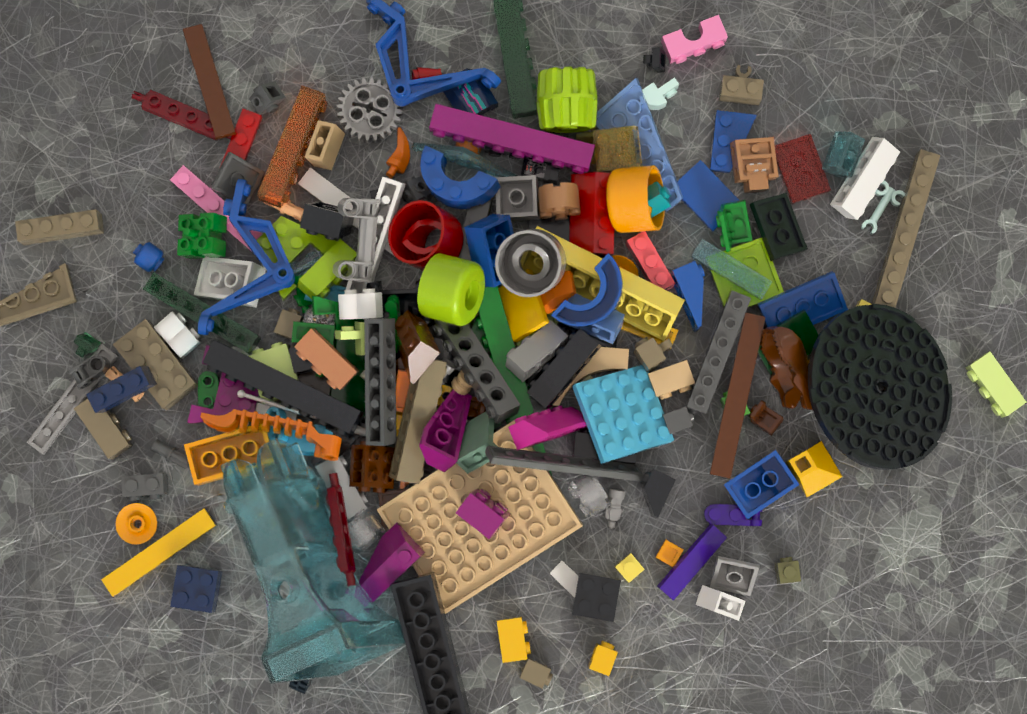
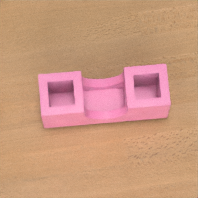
M719 15L699 23L698 28L701 37L696 41L686 39L681 29L662 36L661 43L669 63L675 62L679 64L686 61L687 57L691 55L697 57L704 54L705 50L709 48L718 49L724 46L728 36Z

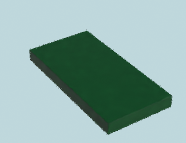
M335 339L334 347L359 372L341 390L338 388L333 389L330 386L329 395L363 411L362 417H365V380L360 377L361 373L365 370V355H356L355 339Z

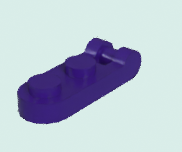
M712 504L704 510V519L713 525L762 526V520H760V512L762 510L753 515L752 520H746L738 505Z

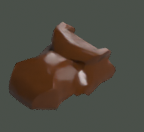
M771 326L763 329L760 350L770 366H772L770 368L772 375L769 381L779 392L782 406L793 409L796 408L800 401L802 408L813 410L808 391V357L801 339L786 327Z

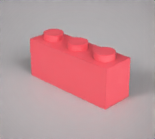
M644 231L628 239L626 246L645 279L665 290L674 287L675 281L647 233Z

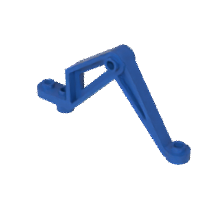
M382 0L366 1L368 4L367 9L374 15L379 14L383 21L391 26L375 45L392 100L396 105L406 106L409 103L480 78L482 79V84L488 89H491V87L496 89L501 83L500 78L486 68L411 80L407 28L403 16L406 13L405 9L395 1L390 6ZM396 40L398 41L400 79L395 78L387 50Z
M244 179L237 180L233 200H225L223 214L229 216L231 224L267 273L201 312L198 322V334L208 335L209 332L213 331L214 320L211 319L213 316L284 288H289L295 282L294 272L271 221L243 217L247 210L245 199L249 197L251 185ZM251 230L266 233L278 262L273 263L250 233Z

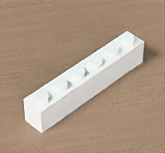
M382 177L375 198L379 199V203H377L376 208L378 220L374 265L372 266L371 273L373 282L388 240L390 224L397 213L406 185L388 177ZM349 280L346 290L357 289V293H363V289H366L367 283L370 282Z

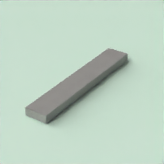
M100 344L93 354L107 358L110 362V367L119 357L103 344ZM97 360L95 363L96 370H99L102 367L101 360ZM104 375L80 390L77 388L78 384L74 379L27 443L45 455L76 414L74 408L87 399L86 394L95 389Z

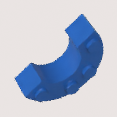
M425 145L421 155V173L431 194L442 204L455 209H470L473 206L486 203L500 189V184L496 178L481 171H478L474 177L467 181L451 180L445 175L447 160L444 154Z
M608 253L594 268L599 275L601 283L599 293L594 300L583 305L572 304L568 300H564L551 316L571 326H590L606 319L617 307L623 290L622 274L614 258Z

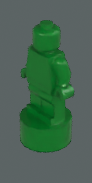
M300 275L295 276L294 284L297 286V295L293 297L297 301V305L302 307V313L304 314L310 308L309 305L312 304V301L304 300L305 293L298 288V281L303 276Z

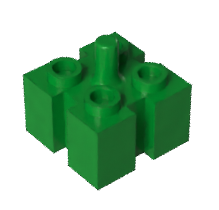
M200 213V216L195 214L179 215L178 231L182 232V239H178L177 255L189 259L205 258V256L210 258L225 257L226 241L222 240V233H226L227 217L217 213Z

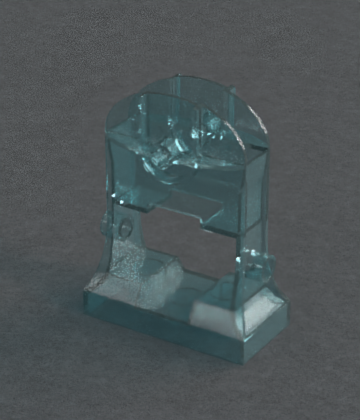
M275 438L259 448L257 463L250 464L241 459H233L221 465L224 489L227 500L224 502V509L227 513L233 514L262 586L267 605L268 638L261 660L270 684L336 677L405 645L399 620L382 611L370 599L360 586L355 574L356 585L347 587L346 575L340 572L336 563L338 554L337 548L333 544L334 529L330 524V513L322 496L326 483L322 478L317 477L314 471L307 466L297 442L289 444ZM304 569H307L313 586L311 585ZM284 581L288 583L290 588L289 595L285 599L282 598L279 592L280 585ZM340 582L345 586V594L341 599L335 594V588Z

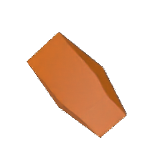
M570 270L564 272L562 279L553 289L540 295L546 314L552 313L564 300H568L576 294L573 273Z

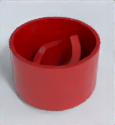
M424 200L413 201L403 206L394 216L388 232V242L394 256L400 261L422 271L435 254L442 253L458 257L464 241L463 229L459 220L450 212ZM438 228L441 231L440 240L436 245L425 248L427 236Z

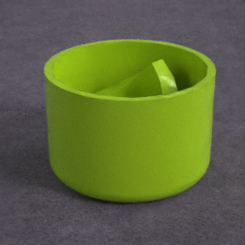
M442 253L435 254L426 264L419 282L417 302L421 315L457 326H464L470 323L478 313L484 296L485 275L482 267L474 261Z

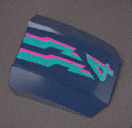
M481 78L443 91L452 108L478 115L494 110L498 107V102L491 90L482 84Z

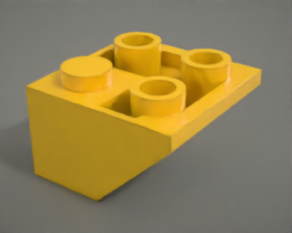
M822 441L786 461L806 497L843 477Z

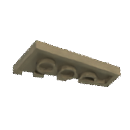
M66 263L60 265L59 269L43 275V278L37 282L30 283L20 292L13 293L1 300L0 326L77 302L68 265Z

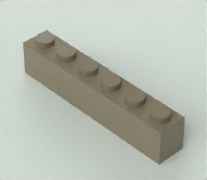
M435 359L414 384L411 382L409 384L389 477L396 481L419 484L420 479L423 477L425 458L419 444L423 428L438 409V398L442 394L441 385L447 372V362L440 359Z

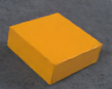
M665 539L655 557L674 567L684 549Z

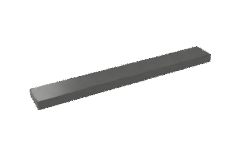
M487 446L485 450L490 463L496 465L642 481L644 476L637 464L609 461L601 464L599 459Z

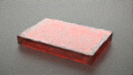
M811 133L775 145L777 164L792 204L831 191Z

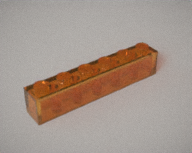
M303 85L301 86L257 193L259 201L282 208L284 203H288L291 196L289 190L291 185H295L297 182V171L299 166L302 167L305 162L304 153L310 144L318 120L320 121L319 116L327 108L328 101H326L325 93Z

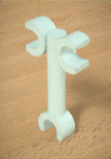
M885 180L880 184L884 187V191L877 189L875 195L883 196L870 219L864 221L861 225V229H864L867 224L871 225V235L876 232L878 227L877 221L889 201L893 206L898 207L900 202L896 201L895 196L898 195L902 198L905 196L903 191H896L889 187Z

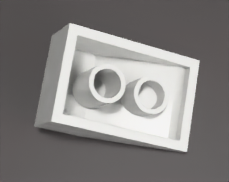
M205 256L202 259L194 295L221 301L264 275L266 270L264 267L251 261ZM259 299L243 304L241 306L257 308Z

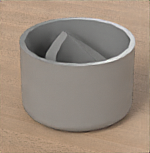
M527 229L510 235L500 245L495 259L496 273L500 282L510 292L522 297L539 296L553 289L562 279L566 269L565 251L558 239L544 230ZM527 250L534 251L542 257L544 264L540 273L531 275L522 269L521 256Z

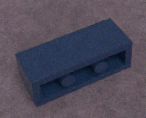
M139 366L86 394L95 413H104L157 385L148 366Z

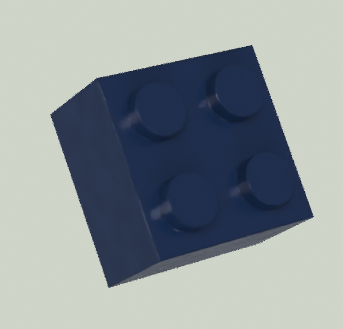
M177 565L170 607L208 613L216 612L223 571Z

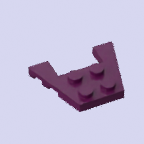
M206 345L203 360L210 348L208 345ZM222 372L213 409L191 405L187 423H203L204 421L200 417L201 412L220 416L231 412L233 409L240 411L245 409L253 413L257 401L246 397L239 398L237 392L244 390L245 393L258 397V389H255V391L243 387L244 382L237 380L235 383L225 378L226 373Z

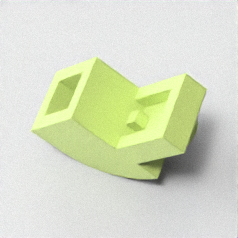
M355 321V330L354 326H341V330H335V339H355L356 355H365L364 322Z

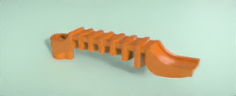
M233 409L231 412L220 416L201 412L200 417L204 423L217 431L233 433L239 428L240 433L247 434L249 422H251V431L253 432L259 431L260 424H262V431L270 433L271 426H273L275 434H281V429L285 428L284 435L291 437L292 431L296 430L295 437L297 439H302L303 435H306V440L309 443L315 444L314 457L329 461H336L339 458L342 438L336 435L318 433L312 421H309V423L303 422L301 419L295 421L290 417L285 419L278 415L274 417L267 413L263 415L256 411L253 413L248 412L245 409L242 411Z

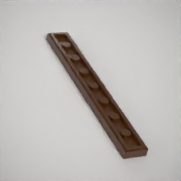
M745 313L710 469L711 475L731 478L766 317Z

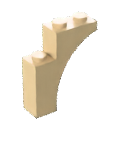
M601 347L552 407H558L572 386L589 375L605 371L628 370L629 349Z

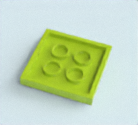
M762 238L733 247L729 252L725 250L705 258L723 308L730 291L750 297L751 300L748 308L784 292L774 263L770 261Z

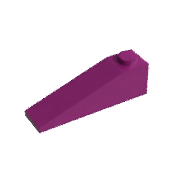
M454 389L451 390L423 428L419 444L426 463L444 473L458 461L472 398L469 394H458Z
M398 522L381 537L352 593L366 609L425 554L422 548Z

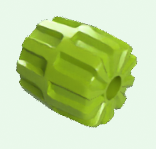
M566 66L563 69L552 67L540 71L537 87V111L540 129L556 133H577L594 129L597 123L598 106L594 70L586 69L585 67L573 69L572 66Z

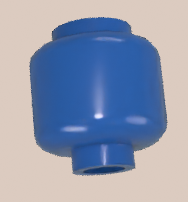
M151 242L145 243L144 246L139 244L133 252L136 255L134 263L146 272H151L152 270L156 272L165 260L163 258V251Z

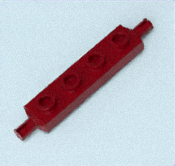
M149 90L146 95L137 91L132 93V99L142 102V110L216 140L208 113L153 90Z
M338 473L329 474L331 486L327 488L326 502L330 507L331 515L329 520L334 529L333 544L337 548L338 554L336 563L340 572L346 575L347 587L356 585L354 577L356 568L343 490L339 485Z

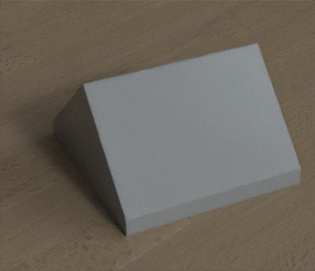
M715 556L710 588L751 596L760 565Z

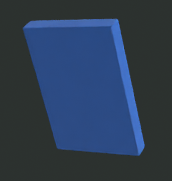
M701 160L677 181L683 195L682 201L712 232L718 228L716 215L717 211L720 210L721 204L740 201Z

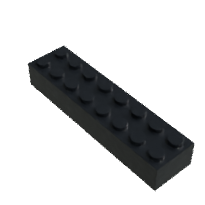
M432 572L392 583L390 586L423 714H471L435 573Z

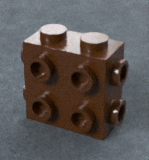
M360 441V445H351L349 487H358V491L370 492V488H373L375 493H385V489H394V479L389 477L395 448L366 445V441Z

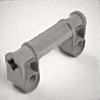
M343 198L339 201L337 206L338 212L342 216L359 218L356 261H337L333 265V273L337 278L357 282H373L371 273L375 257L378 220L376 208L379 199ZM348 202H351L353 205L350 213H347L345 210ZM346 264L348 272L342 275L341 267Z

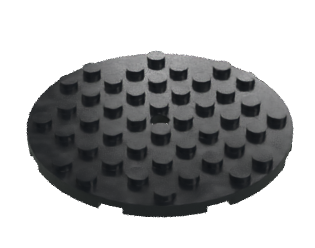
M881 304L860 305L848 309L834 317L823 328L814 343L809 359L808 391L813 412L821 429L842 454L868 468L895 470L919 462L938 445L937 441L941 434L946 431L950 419L952 385L948 382L946 373L948 366L945 358L926 328L922 329L914 321L915 318L904 311ZM879 381L884 386L883 392H881L878 385H876L877 383H879Z

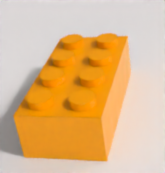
M260 424L258 432L251 431V426H248L247 434L240 433L238 429L233 433H223L184 444L194 485L198 486L278 464L273 443L270 441L268 433L262 431V424Z

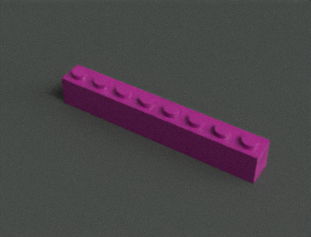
M435 104L429 126V131L433 132L432 135L436 137H452L453 141L464 143V141L472 142V145L475 147H491L495 152H510L512 156L517 158L530 157L536 163L543 164L544 161L552 163L553 167L560 169L564 167L572 168L571 171L583 174V172L588 173L595 145L439 104Z

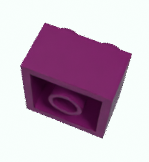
M477 488L469 494L456 511V514L490 539L496 534L510 513L507 512L508 508L501 502L496 503L490 499L491 495L487 491Z

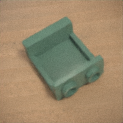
M486 412L468 421L465 425L456 463L467 474L490 462L485 454L487 446L498 447L493 442L494 429L501 426L502 422L496 424L493 418L490 419Z

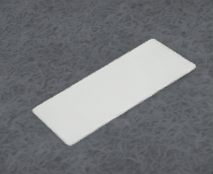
M561 561L550 574L575 598L578 575Z

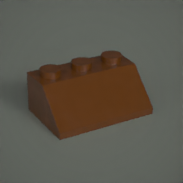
M406 310L396 320L395 337L398 354L410 382L414 384L440 354V351L426 321Z

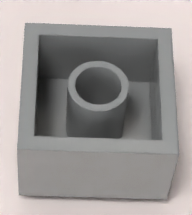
M536 175L495 177L500 184V189L496 193V214L510 215L511 221L540 219L539 187Z

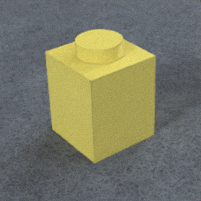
M631 553L614 566L627 583L631 582L645 570Z

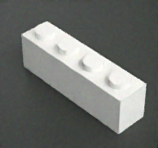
M872 137L830 205L846 218L858 220L863 215L869 201L874 197L877 188L884 181L887 172L896 162L900 151L885 138Z

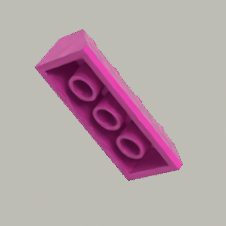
M561 405L551 410L547 409L542 412L515 419V424L508 428L516 449L520 450L566 436L587 427L581 411L571 406L563 408Z

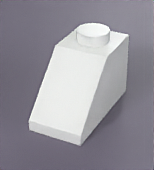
M702 585L696 605L739 621L746 601Z

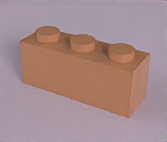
M311 328L294 346L298 350L296 354L305 361L307 359L313 364L311 368L317 374H323L327 377L328 380L326 382L333 389H343L359 372L315 328Z

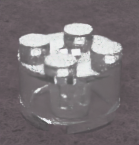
M581 474L569 482L570 487L567 489L573 499L578 498L581 504L578 507L584 516L589 515L593 517L612 505L611 501H605L608 496L596 477L591 478L590 475Z
M365 509L356 513L355 519L348 523L353 556L358 555L357 550L361 549L364 552L381 539L379 535L381 532L383 534L386 533L385 528L372 511H365Z

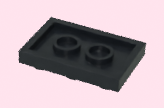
M787 193L749 204L770 261L804 252L808 249Z

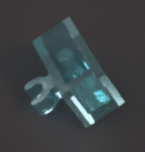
M835 131L822 170L836 177L852 178L858 159L861 156L865 139L852 132Z

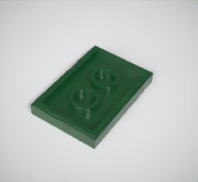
M803 309L777 326L792 330L801 339L806 353L809 355L819 334ZM759 345L758 355L771 376L772 371L770 368L772 366H770L762 354L761 346Z

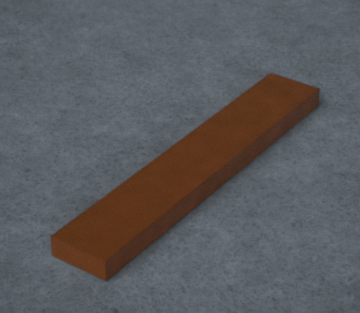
M199 24L183 28L184 37L215 138L217 140L236 135L203 26Z

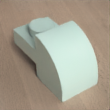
M675 77L660 88H657L653 82L642 89L650 110H659L666 107L667 101L665 97L669 99L677 93L679 83Z

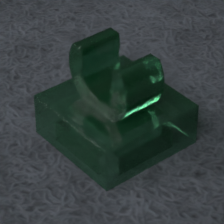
M86 332L77 335L74 343L79 346L76 354L82 358L84 355L87 356L89 353L96 351L100 344H102Z

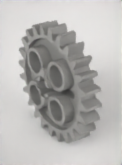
M363 77L361 84L354 80V87L348 84V91L342 90L344 97H338V102L341 104L337 105L336 109L341 112L337 113V118H343L339 124L346 125L344 132L351 130V138L358 135V141L365 137L366 143L369 142V138H373V141L376 143L378 136L384 140L385 133L391 136L390 128L393 130L397 129L395 123H400L401 119L398 116L402 115V110L398 109L401 106L393 102L390 90L387 89L388 83L382 86L381 79L374 83L373 77L370 78L369 82H366ZM365 94L368 96V99L361 101L358 99V96ZM385 101L387 106L381 108L377 105V102ZM371 107L372 110L370 113H367L366 110ZM358 112L362 117L356 120L351 117V114ZM373 119H378L381 122V124L379 126H373L370 123V121Z

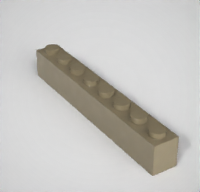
M921 149L915 155L904 192L905 196L901 202L871 304H881L896 308L940 159L938 154Z

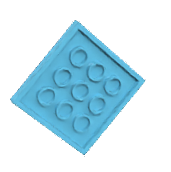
M642 365L576 383L572 386L601 464L674 441L673 435L669 433L662 416L664 411L659 398L655 396L648 377L649 372H646Z

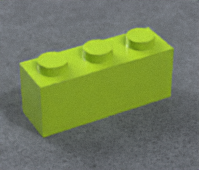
M339 239L299 279L298 288L311 299L312 296L326 298L331 291L329 289L334 284L338 286L343 280L334 275L333 265L339 260L355 261L357 253ZM346 264L341 267L342 275L348 271Z

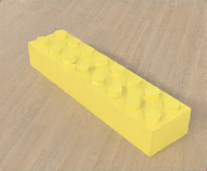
M537 226L536 229L552 234L561 243L566 255L565 271L570 270L573 273L576 294L589 300H594L599 293L601 284L599 275L594 268L603 258ZM527 250L524 252L520 261L522 269L524 271L530 269L534 275L540 273L543 269V259L534 251ZM619 267L623 279V290L621 299L615 309L625 314V322L665 341L685 299Z

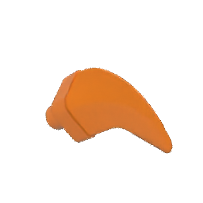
M400 127L397 128V148L386 162L390 167L386 173L389 178H393L396 172L403 174L410 160L409 143Z

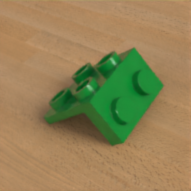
M746 200L721 204L720 210L717 211L716 221L717 226L722 227L720 241L721 246L726 248V252L731 251L732 244L753 241Z

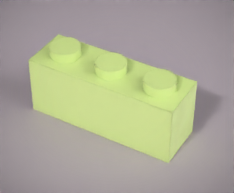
M991 352L984 354L965 367L968 371L969 379L978 384L980 394L983 398H988L992 404L991 409L997 416L1000 415L1001 418L1006 417L1027 403Z

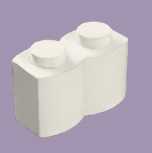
M375 288L363 289V293H357V289L344 290V294H338L339 319L383 317L382 292H375Z
M172 311L154 328L175 353L183 359L201 344L198 340L201 336L193 327L189 329L185 325L187 320L180 312L176 314Z

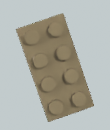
M147 319L113 343L132 370L139 366L149 367L157 385L151 387L148 391L162 409H170L198 387L197 381L167 342L155 330L153 324Z

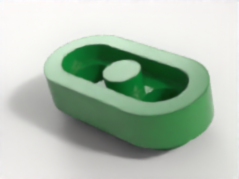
M211 371L203 372L198 378V405L209 409L214 407L220 383L219 377ZM211 378V384L206 385L205 379ZM207 398H210L212 401L210 405L205 404Z

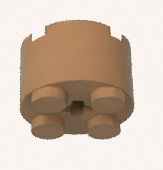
M562 182L560 186H553L552 183L538 188L540 218L555 217V220H566L568 215L576 216L581 214L577 184Z

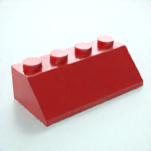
M590 172L572 174L571 183L577 184L579 189L581 214L569 217V242L602 258L608 253L612 256L614 254V228L609 219L606 200L607 182L610 173Z

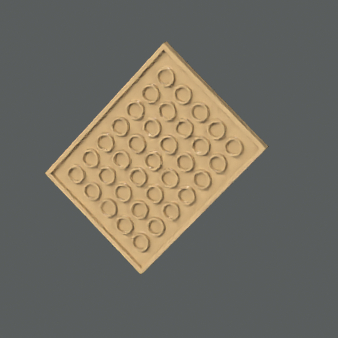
M515 420L494 433L493 442L498 447L516 449L508 428L515 424ZM532 446L520 449L527 451H535ZM490 462L468 474L457 463L445 473L437 470L421 480L419 484H415L377 509L389 529L398 522L425 552L412 566L419 576L432 572L435 573L445 614L583 526L548 470L496 465ZM477 488L487 491L491 495L490 499L496 503L501 502L508 508L507 512L510 513L496 534L490 539L456 514V511L469 494Z

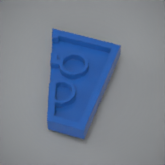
M716 111L710 162L711 171L731 172L733 165L730 143L734 140L746 139L757 115Z

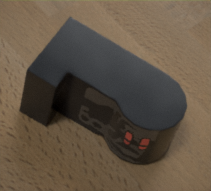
M524 159L521 176L536 175L538 181L557 185L560 168L553 167L552 163L544 161L541 164L532 161V159Z

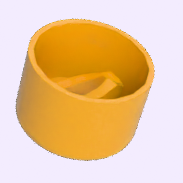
M655 165L617 168L610 173L606 190L607 210L610 222L617 232L630 233L661 229L665 210L651 218L652 207L648 204V186L657 181L663 187L660 172Z

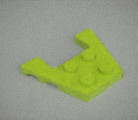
M280 216L272 224L290 264L310 244L324 255L337 242L326 239L324 235L319 233L318 235L308 234L306 229L300 228V224L283 216ZM264 232L256 241L270 260L276 263L278 259ZM293 284L289 288L279 290L281 299L284 301L297 286Z

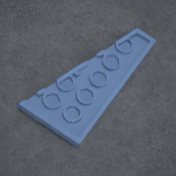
M635 78L597 112L596 126L630 167L655 165L658 168L663 187L665 186L671 195L669 197L671 206L665 209L668 212L683 199V195L638 78Z

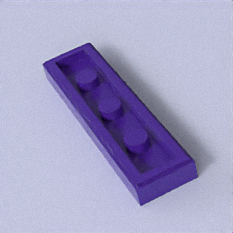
M710 523L657 587L674 601L727 537Z

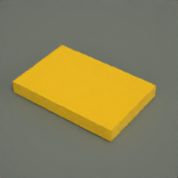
M525 270L526 273L534 275L532 270ZM503 285L498 288L513 341L519 342L549 323L540 295L522 297L510 292Z

